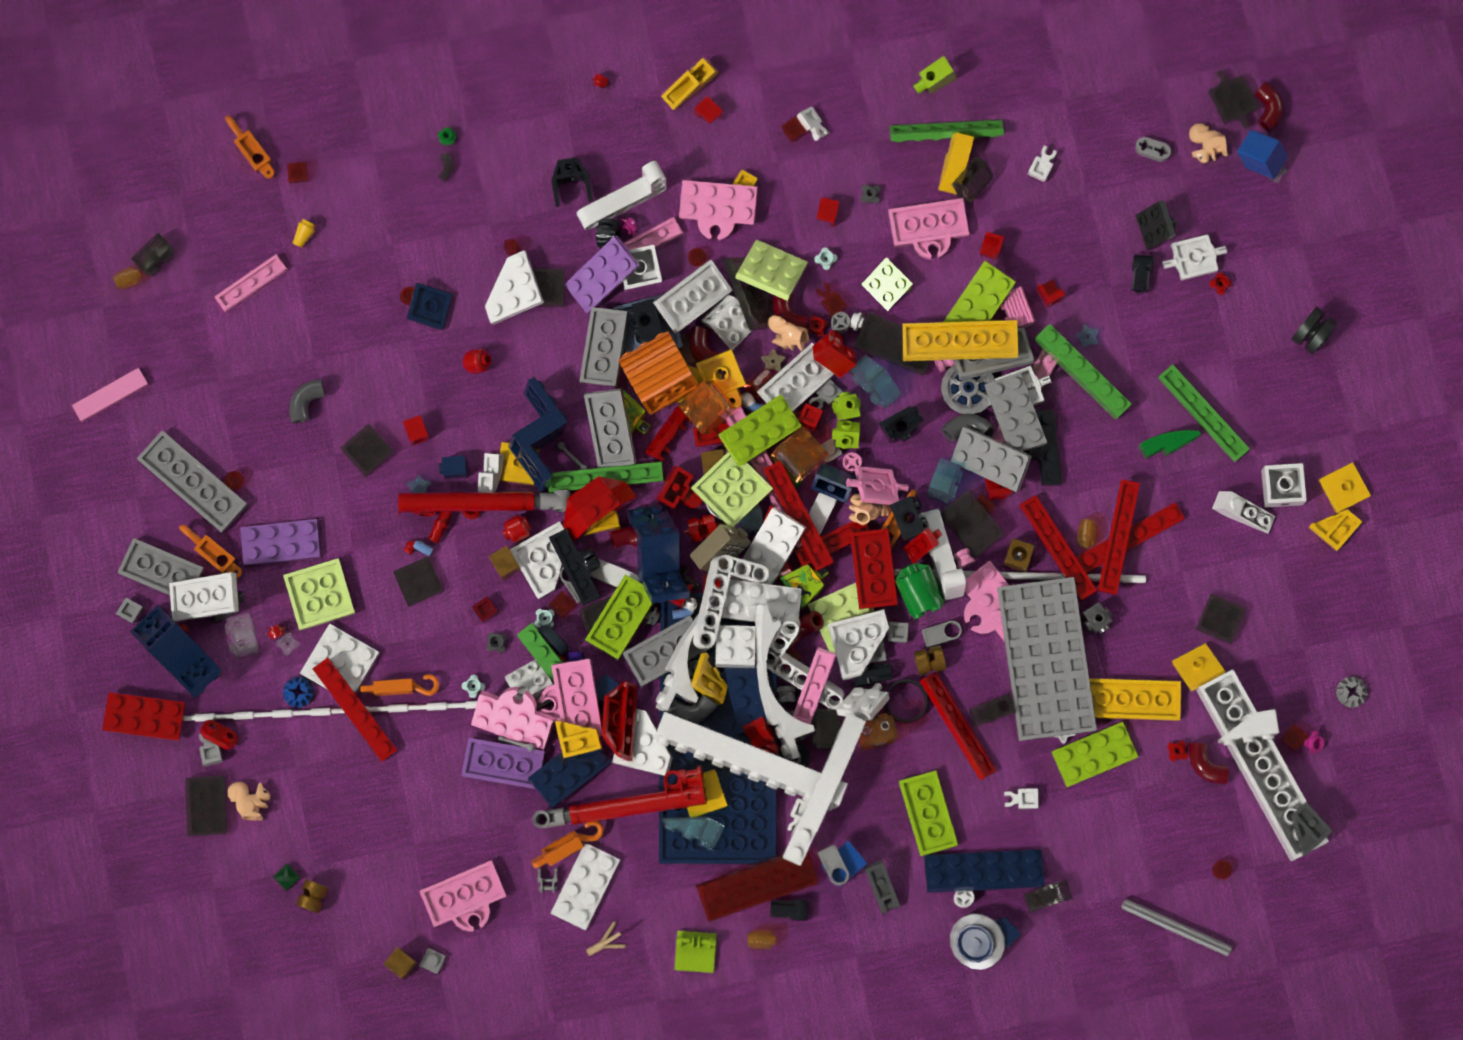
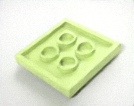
M756 240L739 268L736 279L788 301L808 262Z
M729 452L691 487L728 526L735 527L773 490L747 462L738 467Z
M339 558L283 575L300 631L355 614Z
M856 583L808 604L810 612L817 611L821 614L824 623L819 631L828 651L834 653L835 650L828 624L875 612L873 608L859 610Z

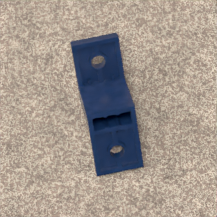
M532 377L528 380L523 394L540 417L515 432L511 437L508 448L539 491L543 492L549 486L552 472L547 465L544 466L541 462V457L537 450L563 434L567 424V417L562 411L558 410L553 397L547 395L542 382Z
M656 504L652 507H636L627 510L628 518L637 534L638 577L651 603L689 598V590L679 569V531L666 506Z
M159 605L151 610L130 631L144 648L194 698L202 694L205 688L212 681H215L223 671Z

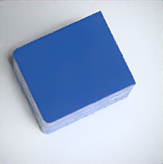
M1252 129L1237 151L1246 169L1271 179H1275L1289 157L1280 140Z
M849 841L838 849L849 873L848 882L867 865V862ZM822 863L821 868H822V869L824 870V872L827 874V872H826V870H825V868H824V865H823V863ZM837 868L832 872V879L836 883H842L845 881L847 874L843 869Z

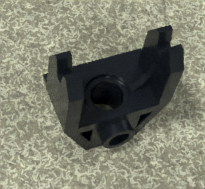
M577 157L558 160L551 179L556 207L560 206L558 188L561 184L583 181L587 190L588 202L593 201L589 173Z
M908 406L881 421L879 425L889 443H895L900 440L905 442L923 425L924 420L916 406L912 408ZM903 424L906 430L898 431L896 425Z

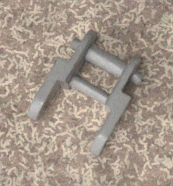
M557 867L554 868L555 873L552 879L541 878V868H538V883H541V887H538V890H541V893H543V890H552L555 893V889H557L555 887V883H557ZM543 882H552V886H543Z

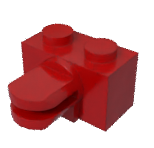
M831 330L812 346L814 360L839 378L857 365L854 350L843 344V338L836 330Z
M673 466L654 498L670 509H675L678 502L689 508H697L702 503V499L689 486L693 475L679 466Z

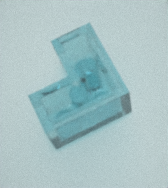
M867 355L862 357L856 363L857 365L850 370L853 375L851 377L853 382L857 386L861 385L867 393L871 394L869 398L876 406L879 404L883 408H887L902 394L886 369Z
M940 458L926 497L948 504L950 499L954 500L958 489L955 483H960L963 472L960 471L962 465Z

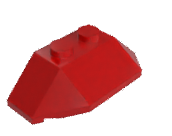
M598 476L567 498L563 527L575 542L635 500L637 496L625 481Z
M624 681L605 695L602 736L603 740L617 757L630 762L633 757L638 686Z

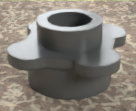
M863 185L861 188L863 191L860 198L861 202L877 204L879 202L878 193L880 188L878 186L869 187L868 185Z
M652 607L644 618V624L654 625L661 614L657 607Z
M489 633L486 649L490 652L493 650L499 653L504 652L506 635Z

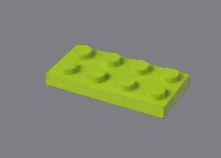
M985 260L943 322L991 321L1016 284V281Z
M782 394L718 434L737 466L740 467L802 426Z
M625 574L585 641L619 660L653 605L643 585Z
M1123 722L1051 752L1066 788L1138 758Z
M932 771L898 781L920 857L958 846L937 772Z

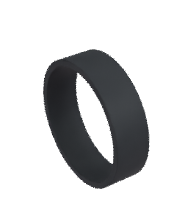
M910 679L899 680L889 687V689L887 690L888 694L890 690L898 684L911 683L917 686L922 691L925 698L924 709L915 718L901 719L896 717L890 711L887 703L885 704V708L888 714L898 722H914L918 720L926 710L928 703L926 691L916 681Z

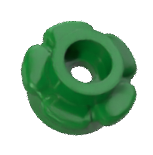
M449 127L440 130L438 133L439 142L443 145H452L457 137L456 132L452 131Z

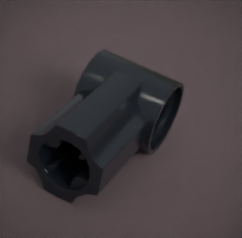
M1134 254L1131 291L1135 293L1148 292L1149 278L1153 267V256Z
M890 663L868 665L862 676L854 677L855 687L892 680Z
M771 900L770 917L808 921L809 901Z

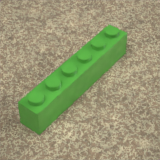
M1050 323L1034 339L1115 420L1131 405Z

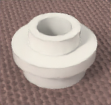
M863 313L853 314L850 321V327L853 330L862 329L865 322Z

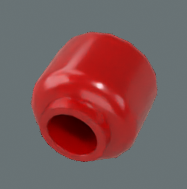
M478 348L467 351L462 363L469 373L478 374L487 372L492 360L485 349Z
M516 515L504 522L505 529L502 532L507 541L511 539L512 542L518 543L530 536L532 528L525 516Z

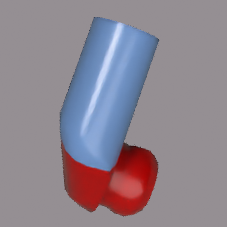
M408 541L404 547V552L413 554L414 550H418L430 556L433 548L422 541Z

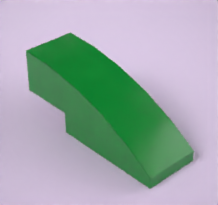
M1192 430L1164 433L1140 443L1138 448L1145 460L1161 451L1167 457L1198 439L1201 433Z

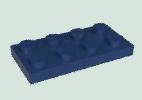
M603 748L568 758H563L561 752L530 775L528 780L550 808L553 809L612 763V759Z

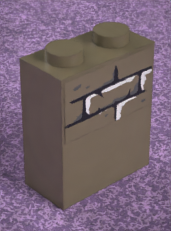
M720 524L690 554V557L700 570L709 571L714 557L728 555L736 558L751 542L747 538L748 534L742 528ZM723 560L719 561V566L721 569H724L725 563Z

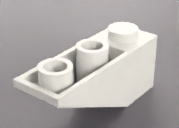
M1219 491L1212 509L1228 518L1267 534L1275 519V516L1231 491Z
M1275 710L1255 712L1221 737L1218 743H1224V746L1236 744L1235 741L1243 740V743L1254 742L1255 738L1262 737L1263 740L1274 739V735L1279 733Z

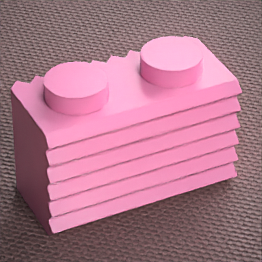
M1022 286L1012 289L1000 306V310H1004L1006 314L1004 320H1017V328H1026L1034 325L1035 320Z

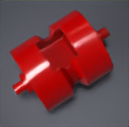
M712 514L703 515L701 519L698 517L687 519L688 528L683 532L688 534V536L690 535L692 543L701 542L721 522H715L714 515Z

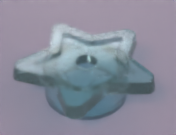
M1084 324L1082 331L1075 334V337L1080 339L1083 348L1090 344L1098 345L1096 335L1099 329H1090Z
M420 475L414 481L406 483L411 489L410 493H426L427 487L431 484L430 481L422 480Z

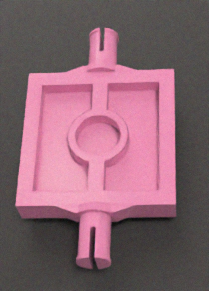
M858 466L855 470L857 479L848 478L846 481L847 487L858 488L861 502L890 505L899 501L898 491L908 492L909 489L908 484L897 483L893 470Z

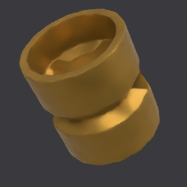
M941 646L931 647L929 651L925 649L914 651L919 676L930 674L931 670L935 672L946 670Z
M305 879L302 887L303 894L299 895L295 905L319 914L323 905L321 900L326 898L329 888Z

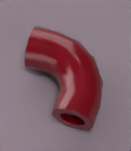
M1265 81L1254 96L1265 106V111L1257 122L1262 129L1271 133L1283 117L1284 104L1279 92L1270 83Z
M791 294L788 301L774 295V314L795 326L806 328L808 316L797 314L792 309L794 294Z
M694 326L691 328L689 336V348L694 359L700 362L720 354L721 352H716L709 348L708 338L710 331L706 328Z
M632 526L620 527L609 531V536L615 549L626 545H632L637 548V534Z
M812 611L799 617V632L785 652L791 651L802 638L823 627L824 621L819 612ZM781 638L776 639L778 644L785 643Z
M1189 743V759L1195 773L1205 781L1215 784H1227L1228 765H1217L1210 761L1208 757V744Z

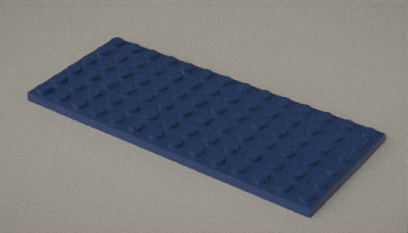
M691 593L689 596L695 598L697 602V608L691 616L693 621L699 614L704 593ZM669 601L661 602L660 632L684 619H673L672 610L682 608ZM710 616L707 617V623L709 626L712 623V619L710 618ZM715 642L708 651L704 652L709 655L708 661L712 668L716 667ZM772 654L767 655L768 659L775 658ZM700 655L690 661L699 660ZM716 667L720 677L727 684L724 668ZM692 668L693 676H691L690 680L693 679V677H694L695 670H694L693 668ZM767 668L769 686L776 699V674ZM671 672L660 677V692H663L665 688L664 681ZM727 689L723 704H719L708 718L696 724L752 746L750 739L745 733H737L730 694ZM695 691L699 699L702 694L699 691ZM674 696V698H673V700L676 698V699H678L680 702H682V703L685 704V705H693V704H695V703H691V704H690V703H688V702H686V701H684V700H682V699H680V698H678V697H676V696ZM660 710V722L665 711ZM772 727L771 729L774 737L773 743L776 744L775 727ZM668 744L666 748L673 758L669 771L694 770L698 766H702L703 773L715 769L727 807L690 819L687 807L660 811L659 864H776V789L766 786L767 782L759 780V782L748 779L749 775L741 773V775L732 773L730 768L726 766L722 768L711 764V760L704 759L702 761L693 757L694 754L688 751L686 754L675 750V746ZM676 774L671 775L669 778L671 785H675L678 782ZM659 775V792L665 791L664 776Z

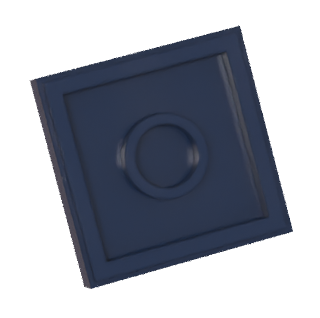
M416 283L406 320L442 331L453 294Z

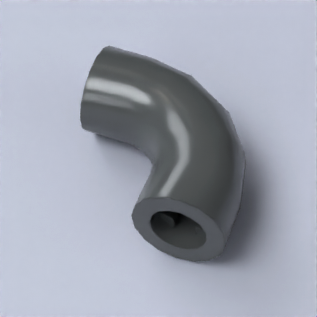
M322 379L302 384L293 393L289 403L291 423H303L310 420L308 412L309 403L314 399L325 397Z
M963 414L948 421L941 428V431L948 440L955 442L959 438L964 426L990 437L995 429V425L979 415Z
M702 694L693 705H685L675 698L668 711L665 712L696 724L708 718L718 705Z

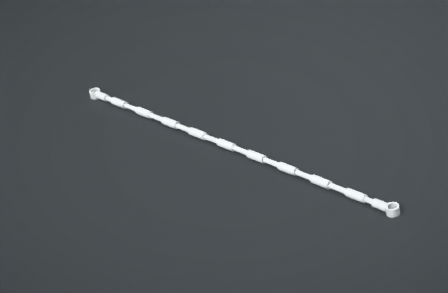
M478 701L365 707L369 712L388 711L389 713L427 709V711L447 710V708L476 709ZM312 708L311 710H272V712L258 713L253 711L234 712L233 714L205 713L184 716L183 721L195 720V722L233 718L234 720L254 719V717L285 718L297 715L327 716L345 712L342 709Z

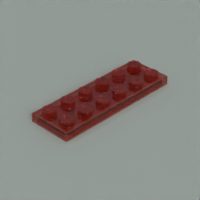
M807 851L801 866L784 859L783 855L702 882L697 884L696 888L707 920L710 922L819 884L809 851Z

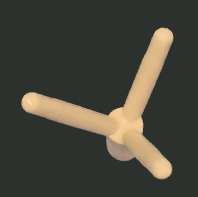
M616 922L611 924L600 942L586 949L589 956L604 948L626 947L625 944H608L621 936V933L618 932L608 938Z

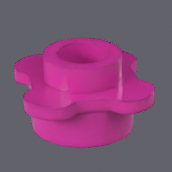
M631 218L621 219V231L626 235L634 236L637 230V223Z
M1313 731L1311 736L1305 740L1304 745L1309 748L1310 753L1314 754L1322 750L1324 739L1319 736L1317 731Z

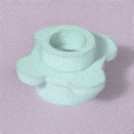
M823 248L819 255L815 256L814 260L816 263L821 264L824 270H828L830 265L837 261V256L829 251L828 248Z
M538 609L536 611V627L541 628L545 624L551 628L554 626L553 616L555 613L553 610Z
M471 675L470 679L462 683V688L469 693V697L475 698L477 693L485 689V685L478 680V676Z

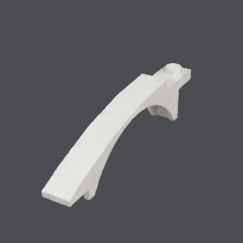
M714 597L710 600V604L713 607L716 605ZM698 615L680 639L665 667V670L671 672V674L667 675L664 681L665 688L656 699V708L661 711H668L674 696L690 704L696 703L698 700V696L693 687H691L687 662L689 646L695 632Z
M758 604L755 620V659L759 691L768 725H776L775 733L781 740L782 754L786 759H796L800 755L794 738L813 732L815 729L813 725L801 722L788 714L777 702L771 691L767 678V655L772 639L781 627L780 620H772L767 604Z
M850 713L847 714L818 783L791 833V839L783 854L784 859L801 866L865 725V720Z

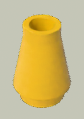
M302 219L301 223H298L292 243L303 248L304 244L315 232L316 225Z

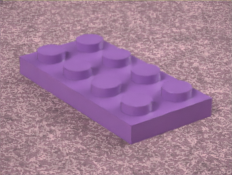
M614 236L564 285L588 314L591 313V307L596 308L640 264L619 237Z
M317 519L240 527L244 566L321 558Z
M468 738L461 776L535 789L529 782L528 777L543 766L545 751L536 749L529 751L524 747Z

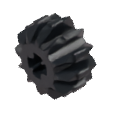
M606 218L598 222L595 234L597 246L600 249L614 236H618L620 239L621 229L617 220Z

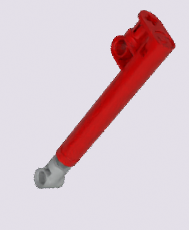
M556 490L553 493H540L539 495H534L533 492L398 493L397 512L398 515H401L402 512H413L422 517L435 516L436 511H534V507H540V510L554 509L555 512H565L570 491Z
M698 766L694 770L668 771L664 775L663 780L665 791L571 805L567 810L558 808L537 811L533 816V823L538 828L546 829L563 826L567 822L576 825L707 804V795L702 766ZM673 774L678 776V782L675 785H671L669 782V778ZM545 814L547 817V822L544 825H541L539 823V817Z

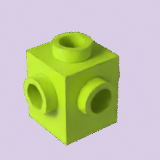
M850 391L838 393L839 397L834 398L832 403V409L837 414L838 421L859 417V409H861L859 397L856 394L850 395Z
M849 420L837 421L836 428L832 430V440H836L835 447L842 449L858 448L860 422H851Z

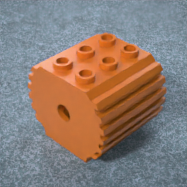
M668 331L658 334L655 339L642 343L637 349L632 352H626L618 359L628 380L650 415L700 388L685 358Z

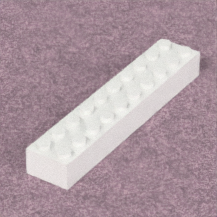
M1234 670L1217 677L1196 690L1222 737L1257 712ZM1262 737L1255 738L1254 742L1243 743V740L1235 741L1236 744L1228 745L1227 747L1292 862L1303 855L1291 814L1307 801L1272 739L1263 740ZM1327 837L1322 842H1320L1314 849L1329 842Z
M666 712L663 714L654 737L660 745L668 747V744L676 747V751L684 754L688 751L693 753V757L702 761L708 759L712 761V765L720 768L726 766L730 768V772L741 775V773L749 775L748 779L759 782V780L767 782L766 786L777 789V787L785 789L784 793L795 796L797 794L803 796L802 800L809 802L822 774ZM839 782L827 810L831 811L840 805L847 783Z

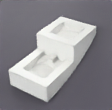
M484 453V472H479L478 492L496 491L502 473L504 454Z
M822 493L818 494L809 513L819 535H821L837 502L836 499Z

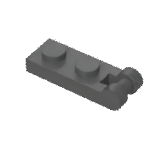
M879 860L865 866V872L882 915L887 913V910L899 908L900 904L884 862ZM891 899V901L884 903L885 900Z

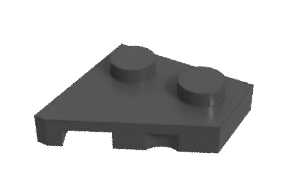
M1307 802L1291 814L1300 850L1304 857L1333 832Z

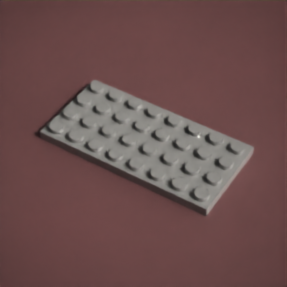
M1074 577L997 587L1019 741L1097 731Z

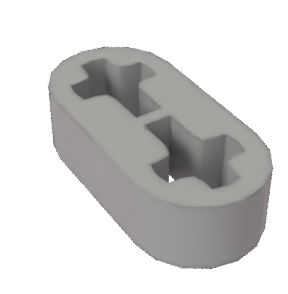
M1147 137L1138 139L1135 145V150L1139 155L1159 162L1168 160L1171 154V149L1167 144ZM1143 142L1147 143L1146 146L1148 147L1145 151L1141 150L1142 146H1140ZM1164 149V153H1166L1163 157L1159 156L1158 151Z

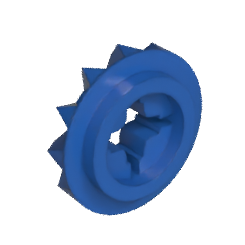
M293 677L286 682L283 688L284 700L287 704L296 708L309 704L314 695L312 684L303 677ZM300 684V690L306 694H299L296 700L295 693L290 690H297Z

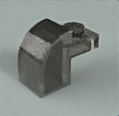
M1010 694L969 709L975 728L1000 721L1016 713Z
M1067 880L1024 894L1030 913L1073 899Z

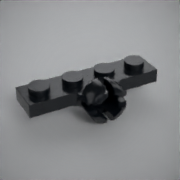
M1035 410L1047 444L1024 453L1031 455V460L1038 461L1042 486L1062 485L1054 410Z
M566 529L550 536L549 539L582 605L585 606L599 599L600 596L590 578V573L600 567L598 557L593 558L596 556L595 551L590 547L583 551H578Z

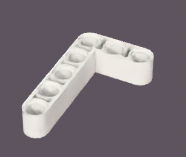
M652 161L643 166L642 178L578 210L576 214L584 229H592L598 226L600 220L613 218L667 189L666 177L658 162Z
M937 508L922 512L921 515L926 517L929 524L928 528L933 533L939 529L943 534L937 540L939 545L930 551V556L945 601L964 596L966 586L965 576L962 568H956L940 511Z
M721 555L712 559L693 637V643L697 648H710L716 642L730 577L746 582L761 583L769 577V571L765 566L728 555ZM720 560H723L725 563L724 569H721L719 566ZM738 565H741L743 568L742 574H739L737 571ZM756 570L760 571L761 576L759 579L755 577ZM716 578H718L721 583L719 588L715 586ZM712 597H714L716 600V605L714 607L710 604V599ZM707 616H710L712 619L710 626L706 623ZM703 635L707 637L705 645L701 641Z
M788 615L782 621L781 627L770 644L768 654H772L775 658H767V668L802 690L805 680L799 679L798 675H805L807 677L810 668L785 653L800 628L799 618L795 615ZM792 623L796 628L789 629L786 624ZM781 638L785 643L778 644L776 639ZM788 664L791 667V669L786 670L782 667V665ZM827 680L819 702L830 709H836L843 703L844 692L840 687ZM836 695L839 697V700L834 701L830 697Z

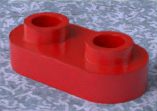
M206 720L200 728V733L205 739L223 749H233L238 742V736L233 730L214 720Z

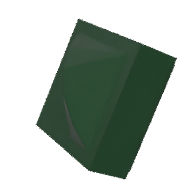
M287 863L273 876L286 891L301 878Z

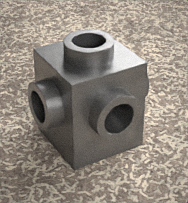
M1099 602L1082 613L1081 616L1085 620L1083 623L1089 632L1092 631L1094 634L1099 632L1102 634L1110 629L1109 625L1112 622L1110 619L1112 615Z

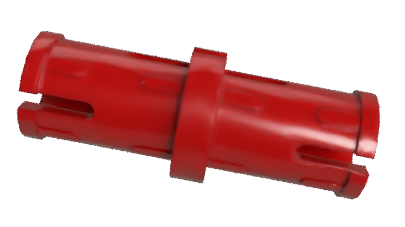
M454 511L440 512L438 518L433 522L435 524L427 539L439 544L445 529L449 527L448 523Z

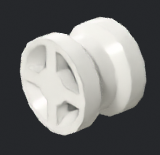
M972 891L955 892L954 902L958 907L966 908L973 903L974 894Z

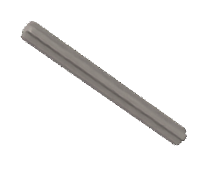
M1128 899L1123 901L1121 908L1225 956H1228L1231 952L1232 947L1226 943Z

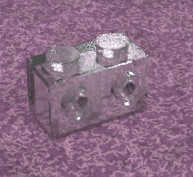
M245 613L227 618L225 630L227 635L231 637L232 642H229L231 654L234 653L239 658L260 653L252 615Z

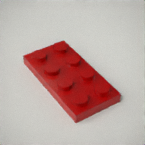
M888 529L850 533L859 610L897 606Z
M108 692L102 731L180 741L186 703Z

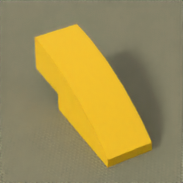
M702 58L690 71L687 70L661 97L675 110L701 90L719 72L707 59Z
M957 132L952 134L938 190L957 194L967 166L974 137Z

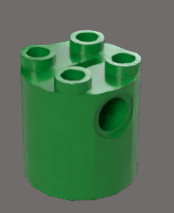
M913 563L904 567L895 579L907 609L914 619L922 617L929 609L933 612L942 608L945 604V598L930 565Z

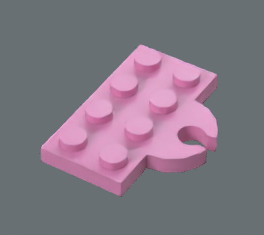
M683 180L679 218L698 220V227L701 233L711 240L713 237L711 228L719 226L721 232L718 235V240H723L734 231L735 224L754 225L758 187Z
M963 198L888 209L894 247L913 245L919 256L927 260H931V254L928 251L930 246L938 247L937 257L939 259L947 253L951 239L969 236Z
M988 561L965 579L966 586L964 592L971 600L965 607L964 621L967 623L970 621L971 616L977 615L980 617L981 623L978 626H973L970 630L979 634H986L995 630L1004 641L997 587L1009 586V584L991 561Z
M591 658L552 664L555 684L548 686L542 692L539 703L550 699L554 702V708L551 710L543 708L540 711L553 716V722L561 721L596 729L599 736H602V721Z
M519 687L506 689L500 697L483 690L481 691L471 725L524 744H533L535 749L544 751L554 717L536 710V700L528 690L523 694L524 700H518L515 696L519 691Z
M492 860L419 891L434 927L453 920L457 927L469 932H474V927L469 924L471 916H478L480 919L479 926L483 928L489 920V904L507 897Z

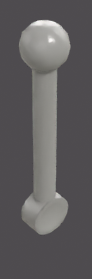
M563 442L558 443V449L563 450L580 467V470L588 469L586 465H582L573 456Z
M501 736L498 738L499 741L521 746L529 751L535 749L533 744H524Z

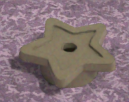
M772 349L769 355L761 357V360L766 364L765 372L770 370L779 372L781 370L780 364L786 359L784 356L777 355L775 349Z

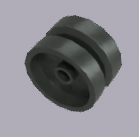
M1318 306L1315 307L1291 338L1298 345L1302 344L1307 337L1310 338L1305 345V350L1311 355L1320 346L1324 345L1331 336V331L1338 323V321L1330 316L1320 324L1319 322L1325 312Z

